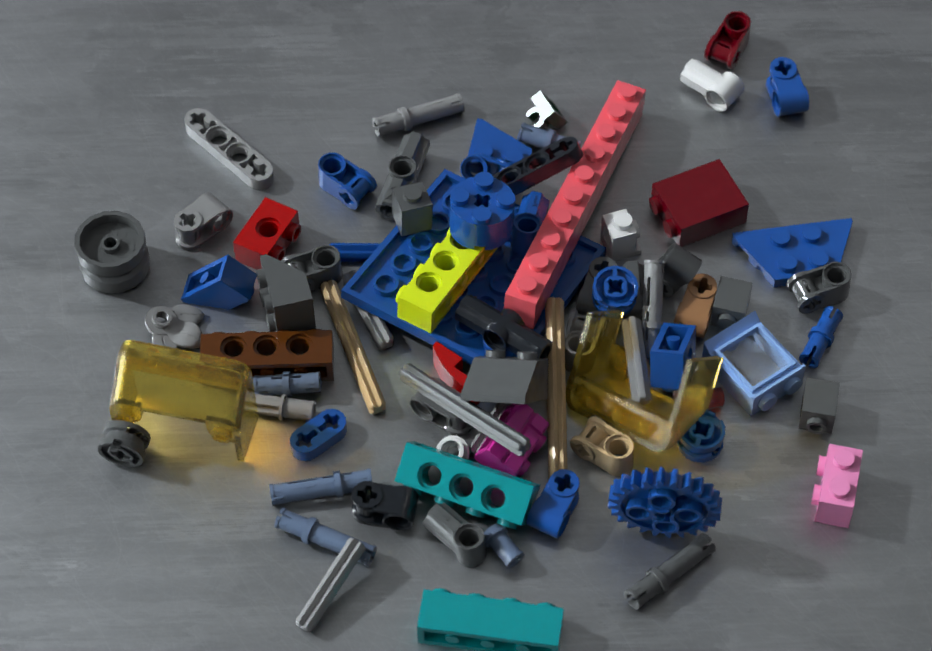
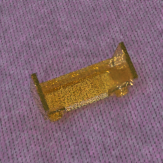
M620 310L587 312L566 387L567 405L571 410L588 419L591 416L602 419L609 426L628 435L632 441L652 451L671 449L707 411L723 358L712 356L687 359L676 399L650 388L652 400L649 404L643 406L631 399L625 348L615 343L624 312Z
M127 340L121 344L117 355L109 406L112 420L138 422L145 411L206 423L207 431L211 434V437L220 443H234L237 460L244 462L259 418L252 372L246 364L234 359L135 340Z

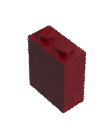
M720 159L653 183L652 194L649 198L650 208L654 215H659L666 235L669 238H673L676 244L681 247L740 226L747 221L749 203Z

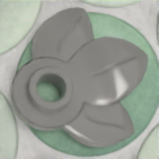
M178 304L172 308L166 306L151 308L146 314L145 326L152 334L153 348L167 359H171L174 356L177 346L190 349L200 348L202 332L197 324L203 320L204 313L200 309L188 304ZM156 318H164L167 322L161 323Z

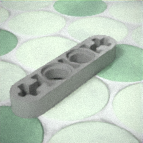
M196 108L190 110L185 115L184 120L187 134L249 187L255 190H265L273 184L274 173L271 163L209 111ZM217 136H223L227 139L225 143L219 145L211 143V140ZM237 153L247 155V158L240 162L231 159Z

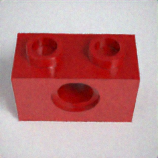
M265 197L233 241L235 259L256 270L262 269L260 255L267 254L281 261L291 242H296L300 236L301 225L299 224L298 211Z

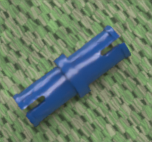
M827 306L823 309L817 325L809 331V341L799 356L800 362L806 365L809 357L812 356L809 368H817L826 348L831 347L834 341L833 334L843 319V313L839 309H836L833 317L830 318L834 309L833 306Z

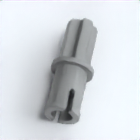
M253 394L249 401V411L251 413L277 416L281 421H284L285 418L309 421L316 415L317 405L315 400L288 398L287 394H283L281 397Z

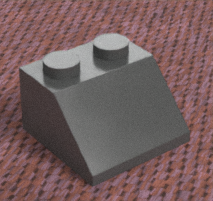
M486 350L484 356L473 358L461 392V400L528 404L547 399L549 359L537 358V352L519 351L517 352V357L506 356V350Z

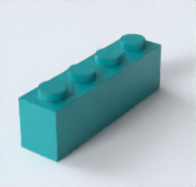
M441 588L434 590L424 589L417 623V641L421 644L473 651H559L564 608L556 607L554 604L546 602L531 604L523 603L515 598H504L501 600L487 598L479 593L463 595Z

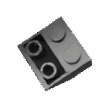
M267 254L260 255L262 269H257L256 274L260 287L261 303L267 312L266 320L269 332H277L279 330L309 331L316 329L313 298L306 273Z

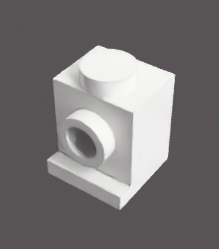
M623 209L602 215L601 240L604 247H606L609 258L617 261L641 254V248L637 241V238H640L639 226L635 219L632 220V216L627 210Z

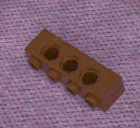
M332 330L246 331L244 333L214 332L212 334H201L200 372L203 385L253 383L254 375L283 374V371H291V373L320 371L322 381H334V342Z

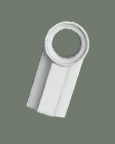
M691 59L685 65L680 76L681 82L703 94L707 103L713 109L720 112L725 111L745 90L742 80L736 74L725 72L722 75L697 59Z

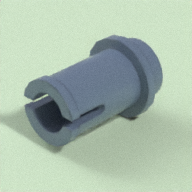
M498 523L494 524L484 532L486 547H491L503 560L506 567L512 568L524 558L525 554L520 551L507 535L508 529L505 526L501 527Z

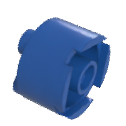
M479 172L475 177L467 178L458 183L450 194L449 225L452 237L460 245L469 249H474V246L485 247V250H492L505 244L511 237L516 197L510 187L494 178L488 172Z

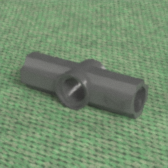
M411 131L409 134H404L396 156L389 162V173L375 205L376 212L380 213L385 219L394 220L392 215V188L417 183V177L430 147V140L426 139L422 133Z

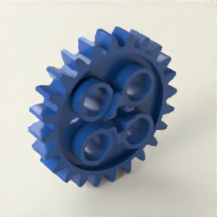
M645 467V473L634 469L632 470V476L623 473L621 479H614V485L610 486L608 508L612 509L611 515L618 516V522H628V528L638 526L640 527V533L649 530L652 531L653 536L664 533L667 538H670L672 533H676L681 538H684L686 532L696 536L698 530L708 532V526H716V521H720L722 498L720 497L719 490H713V483L704 484L703 477L691 478L692 472L681 475L678 474L679 471L676 468L670 473L666 472L663 467H660L658 472H653L649 467Z

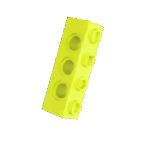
M449 227L444 240L434 245L430 257L424 264L418 265L408 285H403L399 289L395 299L398 303L397 317L431 334L497 248L492 250H485V247L474 246V249L466 248L452 237Z

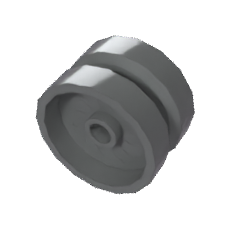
M103 211L90 216L79 226L75 234L74 247L79 259L81 274L88 285L95 290L105 293H122L136 287L144 280L150 269V256L146 246L145 232L137 219L130 214L120 211Z

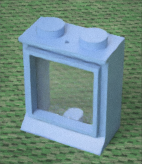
M753 311L706 340L703 345L701 363L750 416H753L760 410L767 411L779 398L786 394L791 395L795 393L803 384L805 365H801L760 322L756 311Z

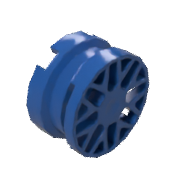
M610 266L598 272L593 282L591 297L593 306L606 317L618 318L627 315L636 305L639 287L637 278L630 270L621 266Z
M698 409V412L694 413L689 411L680 420L678 427L677 447L680 453L686 459L699 463L709 462L718 457L723 449V440L725 438L723 420H719L716 417V413L706 409Z

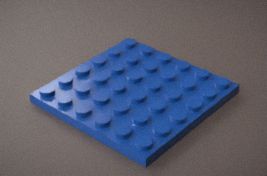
M444 169L427 189L433 204L432 230L402 237L396 225L341 289V298L431 345L436 341L462 357L464 362L471 365L474 357L484 356L486 350L493 349L485 343L481 334L455 319V311L458 309L460 301L466 295H473L495 309L503 310L505 293L525 255L517 254L512 250L511 237L505 244L498 247L431 334L397 317L398 303L395 301L396 295L403 285H408L412 280L418 265L424 264L428 260L434 245L437 242L441 243L446 237L450 227V194L458 183L465 180L463 177ZM516 203L514 218L517 216L520 207ZM581 235L550 297L562 298L565 309L583 286L591 262L598 257L606 256V247ZM545 307L534 329H532L542 336L546 334ZM506 349V356L517 357V355Z

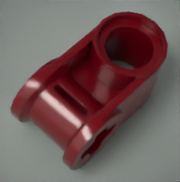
M740 11L729 13L716 33L710 38L704 52V58L707 60L715 59L727 64V68L733 70L749 43L750 17Z

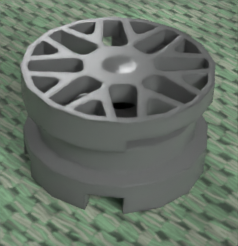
M112 420L107 422L103 431L106 436L101 439L98 446L99 454L117 465L126 467L141 465L146 455L145 449H147L150 443V434L146 429L129 421Z

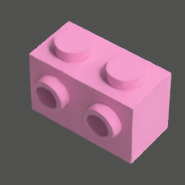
M829 444L826 456H819L816 475L822 476L821 485H814L811 504L817 505L815 522L849 528L855 504L863 450Z

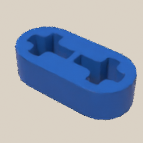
M327 409L296 429L290 437V447L293 456L300 461H310L341 441L347 433L345 415L339 410ZM326 424H337L338 428L334 429L331 426L326 428ZM299 442H311V447L307 448V446L305 445L300 446Z

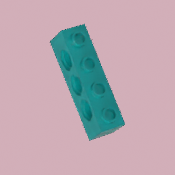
M416 441L406 442L394 480L404 484L403 486L414 489L420 496L423 491L435 495L434 501L442 504L444 502L453 507L454 502L466 506L465 512L481 518H485L486 514L498 518V524L512 529H517L518 525H526L528 514L541 486L540 484ZM432 466H436L441 471L442 477L437 485L432 483L428 477V472ZM463 477L469 478L473 483V491L469 496L463 494L460 490V481ZM495 488L501 489L505 494V502L501 507L496 506L491 499V493Z

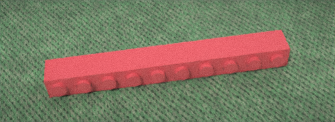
M617 80L581 148L583 152L582 158L579 162L572 165L505 293L504 309H511L519 314L525 326L530 329H534L547 299L556 286L642 116L646 89Z

